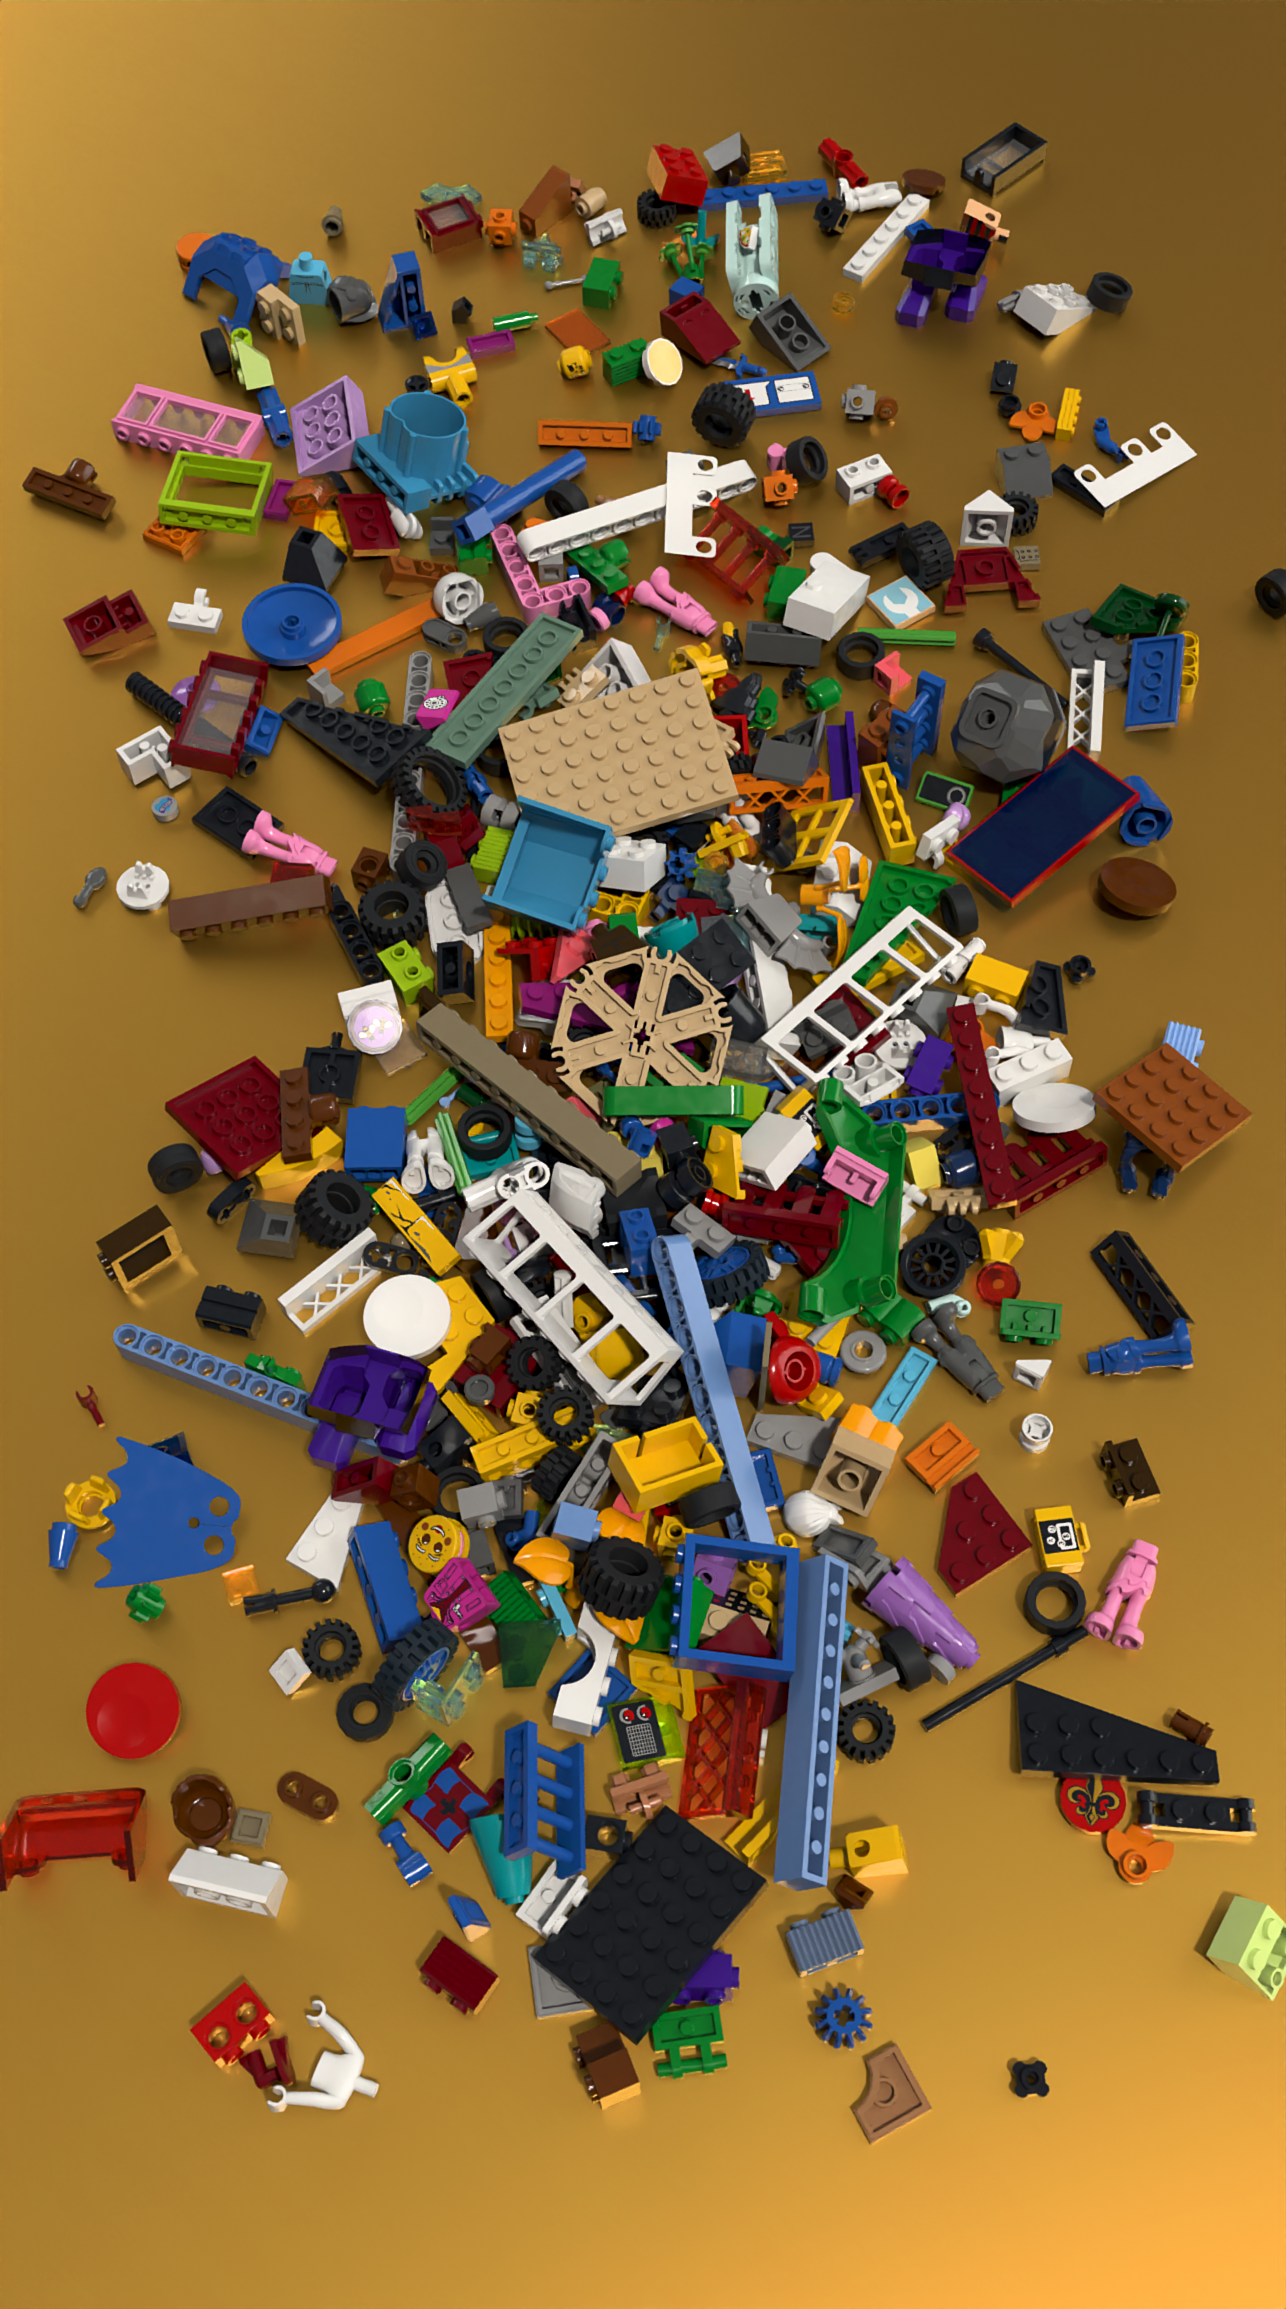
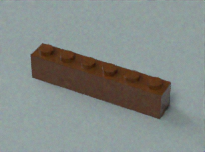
M323 874L167 901L170 932L181 940L186 941L196 939L197 935L218 936L222 934V931L226 930L241 932L247 930L249 926L270 927L274 925V922L278 921L293 923L299 921L301 917L322 918L325 916V913L334 912L331 882Z

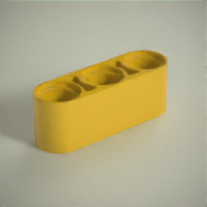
M1183 631L1179 633H1183L1185 636L1180 704H1187L1193 700L1198 682L1199 639L1193 632Z

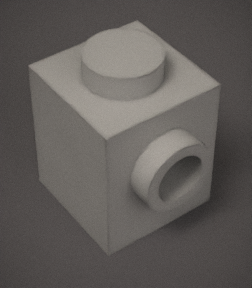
M493 1481L456 1490L461 1519L468 1529L474 1527L489 1528L496 1525L497 1521L505 1520L503 1509L507 1508L504 1491L498 1490Z

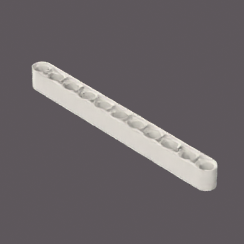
M738 460L717 467L716 475H693L694 486L716 489L717 502L752 490L758 483V479L745 460ZM667 484L527 528L517 535L516 542L529 562H535L666 519ZM705 490L697 494L698 499L702 502H709L713 498L712 494ZM693 505V509H692V510L697 509V508H700V507H703V506H701V505Z

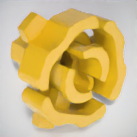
M705 642L701 643L699 647L690 644L677 648L676 652L671 653L669 659L671 675L698 667L708 701L712 703L715 700L712 690L713 679L726 676L728 669L726 659L721 654L709 657L711 648Z

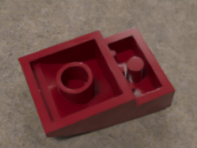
M132 589L111 601L105 595L63 618L81 655H93L118 650L156 634Z

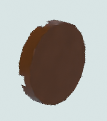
M911 169L903 173L901 183L904 188L908 186L909 191L912 193L932 195L937 190L941 193L945 189L946 180L944 176L935 171Z

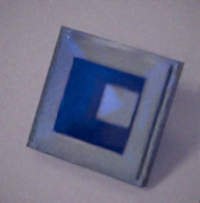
M431 310L409 317L416 340L438 334Z

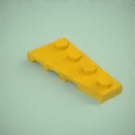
M910 938L897 951L915 966L925 961V953ZM890 958L863 988L869 991L903 973L906 969ZM836 959L828 961L831 966L833 965ZM841 961L837 966H832L833 970L835 971L840 965H842L843 961ZM803 969L804 977L814 988L832 974L822 971L813 975L811 972ZM852 991L853 994H854L856 997L859 996V995L856 994L854 991Z

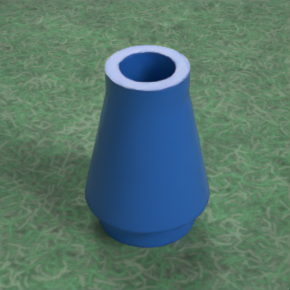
M65 1522L52 1523V1528L48 1530L50 1568L68 1569V1563L79 1536L77 1525Z

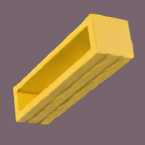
M1065 387L1055 440L1069 442L1070 437L1074 436L1075 427L1073 425L1076 426L1077 416L1075 415H1078L1080 407L1077 405H1080L1082 396H1079V389Z

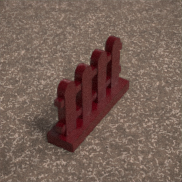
M1031 1130L1027 1134L1028 1146L1022 1148L1017 1143L1007 1144L1005 1147L1010 1167L1013 1166L1023 1176V1178L1017 1181L1012 1175L1017 1205L1008 1207V1213L1014 1219H1017L1107 1165L1108 1147L1101 1140L1097 1143L1092 1138L1086 1140L1077 1130L1048 1133L1047 1135L1043 1132ZM1059 1139L1069 1151L1063 1153L1053 1142ZM1036 1152L1047 1164L1040 1167L1030 1155Z
M742 1181L740 1190H745V1199H735L734 1202L725 1201L723 1204L722 1227L730 1233L838 1249L840 1228L842 1229L844 1219L840 1218L842 1210H848L849 1200H845V1194L840 1190H831L824 1197L817 1196L816 1189L809 1185L800 1187L798 1193L787 1191V1184L784 1182L774 1191ZM756 1197L765 1198L763 1206L753 1205ZM785 1201L794 1202L791 1210L782 1209ZM813 1205L823 1207L820 1215L811 1213Z

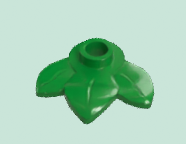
M766 686L760 693L759 698H756L758 701L755 709L757 715L747 729L757 727L758 729L767 730L774 727L778 721V713L776 711L779 702L778 697L770 687Z

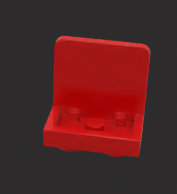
M557 936L545 937L543 940H537V937L521 938V940L506 941L504 947L496 948L497 954H530L532 981L548 980L551 978Z

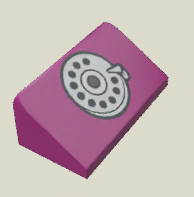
M430 689L415 715L424 729L430 730L446 722L459 697V691L446 689Z

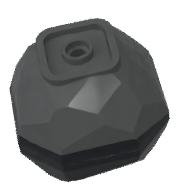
M1001 669L975 682L957 712L950 735L955 755L961 766L1012 788L1045 772L1065 732L1067 722L1054 688L1009 670Z

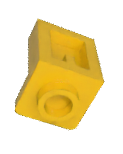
M818 1383L813 1392L806 1399L797 1403V1406L803 1413L826 1421L843 1402L844 1398L839 1391Z

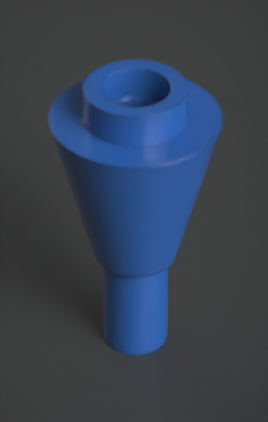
M220 315L218 318L219 323L225 327L230 338L232 331L237 328H246L250 331L249 325L245 322L229 319L225 315Z

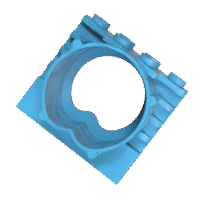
M429 390L405 393L396 397L389 407L384 408L381 433L357 438L354 441L352 460L404 514L429 508L430 500L437 504L441 502L442 497L447 501L452 500L454 494L458 498L463 497L465 491L479 478L476 471L466 463L469 449V441L467 439L469 429L466 427L464 412L454 402L442 396L432 394Z

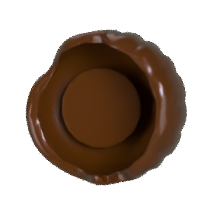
M209 1774L191 1775L182 1781L172 1794L171 1805L173 1808L174 1824L179 1832L185 1837L190 1838L195 1845L209 1848L214 1847L229 1836L236 1822V1806L230 1790L219 1778Z

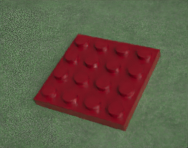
M256 1056L243 1061L165 1103V1111L236 1181L264 1166L282 1151L280 1079ZM326 1127L314 1129L312 1132V1138H314Z

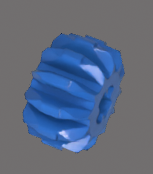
M834 1988L832 1991L834 2001L828 1996L823 1995L821 2002L825 2008L816 2007L814 2011L816 2016L823 2018L815 2022V2029H827L821 2040L826 2043L833 2036L836 2038L834 2042V2049L836 2050L840 2049L842 2040H845L849 2050L854 2049L853 2037L859 2042L864 2043L866 2036L862 2030L870 2031L873 2025L870 2021L864 2019L872 2014V2009L868 2007L860 2009L865 2001V1997L860 1995L855 2001L851 2000L853 1989L851 1988L847 1989L845 1998H841L839 1989ZM841 2011L848 2013V2019L852 2018L853 2022L847 2021L845 2026L838 2025L839 2019H834V2016H840Z

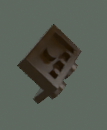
M1137 1438L1113 1445L1111 1440L1106 1441L1099 1454L1100 1462L1103 1469L1109 1471L1113 1480L1111 1481L1113 1493L1117 1499H1121L1124 1508L1159 1498L1161 1492Z

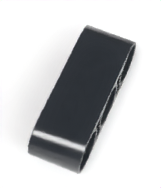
M774 802L762 814V850L778 869H784L790 866L796 859V821L782 803Z

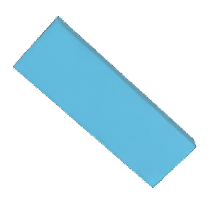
M911 1346L872 1407L873 1415L880 1421H888L898 1427L936 1367L938 1360Z

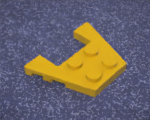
M462 1276L436 1282L444 1291L452 1314L449 1333L440 1345L446 1355L428 1366L432 1370L428 1381L433 1383L437 1395L442 1393L445 1385L469 1356L468 1351L472 1341L477 1336H482L485 1333L483 1326L486 1322L493 1326L495 1325L494 1318Z

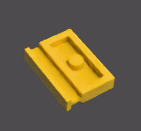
M448 1390L441 1397L444 1404L477 1443H482L501 1435L479 1407L470 1404L464 1395L456 1392L453 1394L452 1391Z

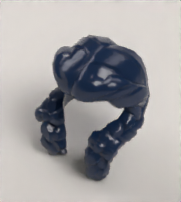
M1126 1129L1123 1132L1126 1144L1120 1156L1117 1172L1120 1175L1122 1191L1131 1193L1136 1191L1138 1187L1136 1167L1132 1163V1157L1139 1151L1154 1152ZM1164 1163L1161 1168L1157 1169L1152 1182L1151 1195L1156 1199H1164L1167 1196L1168 1189L1175 1179L1176 1171L1167 1163Z

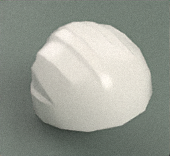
M802 1490L787 1499L783 1507V1521L794 1534L800 1537H812L822 1533L830 1524L836 1526L843 1525L844 1520L838 1513L843 1507L833 1502L830 1503L827 1499L811 1493L810 1490Z

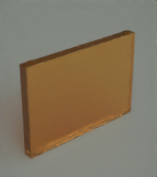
M579 308L545 324V329L565 349L581 345L585 350L588 349L591 355L611 345V340Z

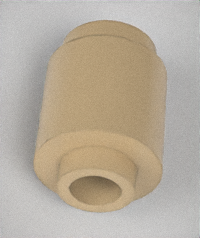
M600 187L590 188L576 198L575 210L579 216L588 219L605 206L607 196L603 189Z

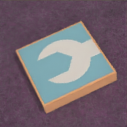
M906 575L866 596V603L891 629H903L935 612L936 607Z

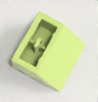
M234 337L235 344L230 345L234 360H239L240 368H236L240 385H245L246 390L274 385L268 358L239 337Z
M1235 1895L1206 1956L1224 1974L1264 1998L1274 2001L1286 1976V1923L1268 1904Z

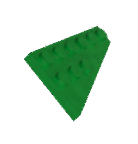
M879 860L843 963L906 907L911 906L927 918L939 905L941 889L956 885L957 878ZM916 921L911 922L913 927L917 930L920 924ZM904 928L888 945L897 952L912 934L907 928ZM878 952L851 978L859 985L865 987L890 960V957L883 952Z

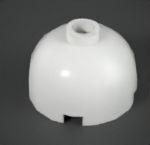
M453 572L443 576L434 588L433 600L436 610L444 619L453 624H465L463 619L483 604L484 594L482 586L473 577L462 572Z

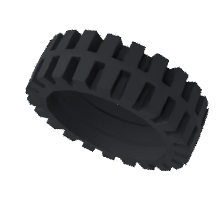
M419 746L411 749L395 764L391 773V778L393 779L391 786L396 788L393 793L395 797H401L398 801L401 806L406 805L405 811L408 814L414 812L413 818L416 820L422 818V823L425 824L445 816L449 821L465 806L468 798L466 797L468 788H465L466 779L460 778L463 775L462 771H456L455 767L457 765L454 762L450 763V758L446 754L441 756L440 750L436 749L433 751V748L429 746L426 748ZM412 766L422 767L439 779L447 796L446 805L437 804L420 792L413 779Z

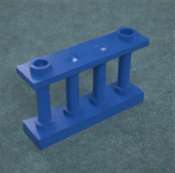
M924 670L918 676L915 701L907 712L903 713L896 709H893L891 712L886 762L891 774L895 776L897 787L906 791L910 787L911 770L914 761L921 752L933 756L938 746L946 680Z
M527 1720L505 1731L504 1858L515 1861L534 1852L541 1853L557 1860V1879L563 1880L586 1870L584 1744L577 1743L560 1752L537 1743V1724ZM537 1757L556 1765V1781L537 1774ZM537 1788L556 1796L557 1813L537 1805ZM537 1820L557 1828V1845L538 1837Z

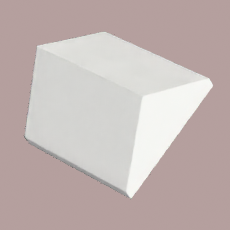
M990 490L964 506L960 546L1009 547L1014 508Z

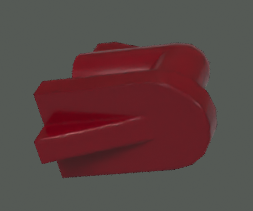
M288 2036L269 2041L277 2065L267 2070L261 2049L252 2051L238 2059L240 2065L253 2076L255 2085L259 2089H266L280 2082L281 2079L286 2086L296 2083V2075L289 2057Z

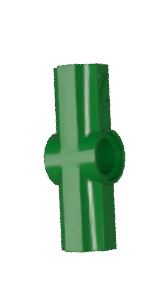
M432 1733L409 1758L398 1759L391 1765L388 1771V1780L363 1805L364 1808L384 1826L408 1800H415L424 1795L429 1785L428 1779L453 1754V1751L435 1733Z

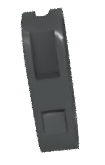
M431 618L423 623V637L429 644L451 654H459L466 650L467 636L462 629L438 618ZM453 638L462 640L458 644H451L449 642Z

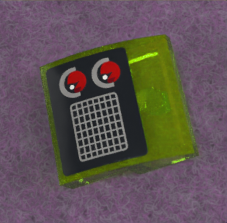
M646 1697L607 1705L622 1771L642 1767L653 1762L661 1766L686 1759L672 1704L668 1703L664 1706L653 1697Z

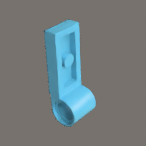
M538 1581L540 1589L536 1590V1595L543 1608L548 1606L553 1618L549 1619V1622L556 1637L562 1635L565 1642L576 1638L577 1630L557 1587Z

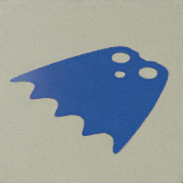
M117 1437V1442L127 1452L128 1460L125 1465L109 1471L107 1475L120 1488L121 1497L115 1504L102 1510L103 1515L114 1523L116 1531L110 1540L98 1545L96 1548L100 1554L111 1562L112 1568L110 1573L97 1581L94 1586L102 1588L146 1583L196 1574L227 1563L234 1553L235 1537L232 1535L231 1529L233 1522L238 1519L241 1500L239 1495L221 1480L179 1458L130 1439ZM215 1497H224L229 1502V1510L223 1516H215L210 1511V1502ZM197 1518L199 1526L191 1528L188 1524L189 1519ZM211 1535L219 1536L224 1542L223 1550L217 1555H210L204 1549V1542Z

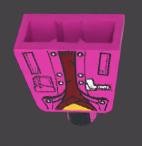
M453 1557L424 1594V1600L432 1611L423 1621L429 1620V1618H436L452 1632H461L497 1610L501 1604L469 1558Z

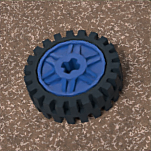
M735 1240L734 1244L717 1259H714L704 1250L699 1253V1257L695 1256L709 1309L716 1305V1308L723 1307L724 1303L731 1305L735 1303L734 1300L736 1299L740 1301L745 1299L746 1294L752 1295L756 1292L755 1289L763 1287V1282H767L768 1276H770V1269L763 1250L758 1243L756 1244L752 1240L750 1242L742 1240L740 1243L738 1240Z
M436 1618L424 1620L421 1625L418 1624L413 1628L412 1633L408 1632L404 1636V1640L402 1642L399 1641L394 1646L396 1649L386 1656L387 1661L380 1665V1671L374 1676L375 1680L372 1682L373 1693L395 1712L403 1711L407 1707L412 1706L415 1700L421 1699L423 1693H427L432 1688L431 1685L434 1682L436 1683L440 1678L439 1675L448 1668L447 1664L453 1660V1654L458 1649V1637Z

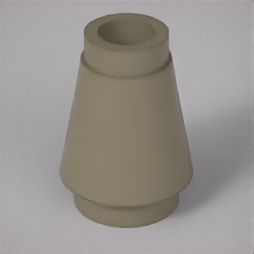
M337 206L329 208L321 223L324 232L329 236H337L343 230L342 211Z

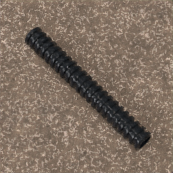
M134 672L127 678L125 688L128 692L147 704L155 712H158L159 715L174 724V726L177 723H181V712L183 707H186L184 704L140 672ZM201 717L199 718L193 735L230 743L233 742V740ZM206 748L209 751L228 754V752ZM244 749L236 772L240 773L243 777L250 776L256 770L257 758Z

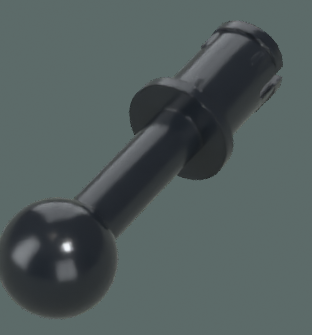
M326 1578L316 1580L312 1587L276 1594L275 1588H272L271 1592L243 1597L244 1605L250 1606L255 1604V1606L246 1607L245 1613L247 1617L275 1611V1614L279 1613V1606L313 1599L318 1603L325 1604L335 1597L336 1588L334 1583Z

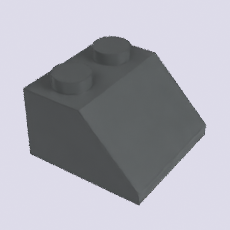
M1043 442L997 449L994 473L1002 494L1007 492L1010 495L1011 491L1019 494V491L1024 492L1023 496H1026L1028 493L1031 495V499L1035 498L1036 500L1053 497L1050 458Z

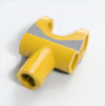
M463 347L455 348V358L445 363L437 362L430 356L423 357L425 375L431 392L435 394L447 390L452 402L460 408L468 407L473 401V396L467 384L477 382V373L467 351Z

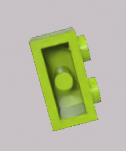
M406 940L377 954L382 964L384 976L387 980H391L393 989L406 1007L418 1001L415 998L419 995V989L425 985L435 993L433 986L435 976L429 966L424 967L419 951L416 947L411 948Z

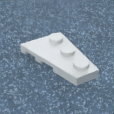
M331 1493L287 1556L286 1561L289 1565L315 1580L321 1578L331 1580L335 1585L336 1592L339 1593L344 1568L347 1566L350 1549L347 1540L353 1528L359 1525L364 1504L334 1501L331 1499Z

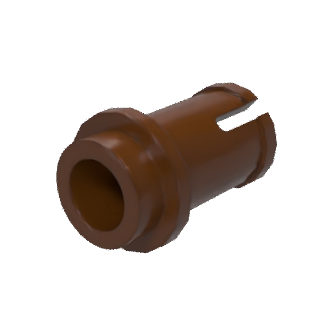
M1180 1709L1177 1710L1169 1725L1171 1729L1173 1728L1194 1740L1196 1745L1201 1744L1204 1747L1214 1729L1209 1727L1210 1723L1206 1722L1203 1724Z

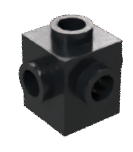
M823 197L815 208L813 219L820 222L818 227L830 233L831 229H834L843 234L853 212L842 207L844 202L832 197L831 200Z

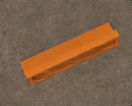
M538 420V445L632 448L633 422Z
M819 767L803 786L752 777L753 773L734 774L732 776L738 794H747L750 798L743 806H735V802L728 803L727 813L735 815L764 812L770 804L779 800L786 810L826 803L828 800L830 777ZM821 787L820 799L809 800L806 797L813 788ZM789 790H796L799 793L792 801L785 802L782 799ZM765 792H772L775 795L766 804H760L757 801Z

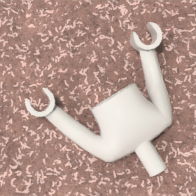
M978 993L972 1003L976 1005L975 1011L977 1015H983L987 1010L1004 1015L1011 1025L1007 1027L999 1026L996 1033L997 1047L990 1046L986 1049L985 1056L988 1068L996 1066L1002 1058L1016 1057L1034 1049V1047L1051 1041L1049 1037L1032 1036L1029 1032L1014 1029L1018 1012L1013 1007L993 1001L985 993Z
M320 2000L313 2001L312 2007L322 2013L317 2017L306 2015L307 2022L312 2027H323L342 2047L345 2054L338 2055L329 2051L323 2053L311 2080V2087L323 2093L286 2091L281 2085L274 2086L272 2088L273 2092L276 2095H281L283 2098L277 2103L270 2100L266 2101L269 2110L272 2112H282L287 2105L339 2110L344 2108L353 2090L372 2098L375 2097L378 2091V2083L360 2077L365 2060L363 2052L350 2033L340 2023L326 2014L325 2005Z

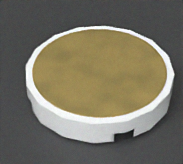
M659 338L649 342L642 354V365L645 374L649 379L652 378L656 386L667 387L675 384L680 379L682 373V359L679 351L667 339Z

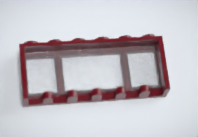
M209 651L206 660L201 661L200 676H195L193 683L194 691H189L187 707H183L181 712V723L176 724L174 731L175 739H170L168 755H171V766L174 767L177 764L227 775L231 779L234 778L268 684L269 663Z

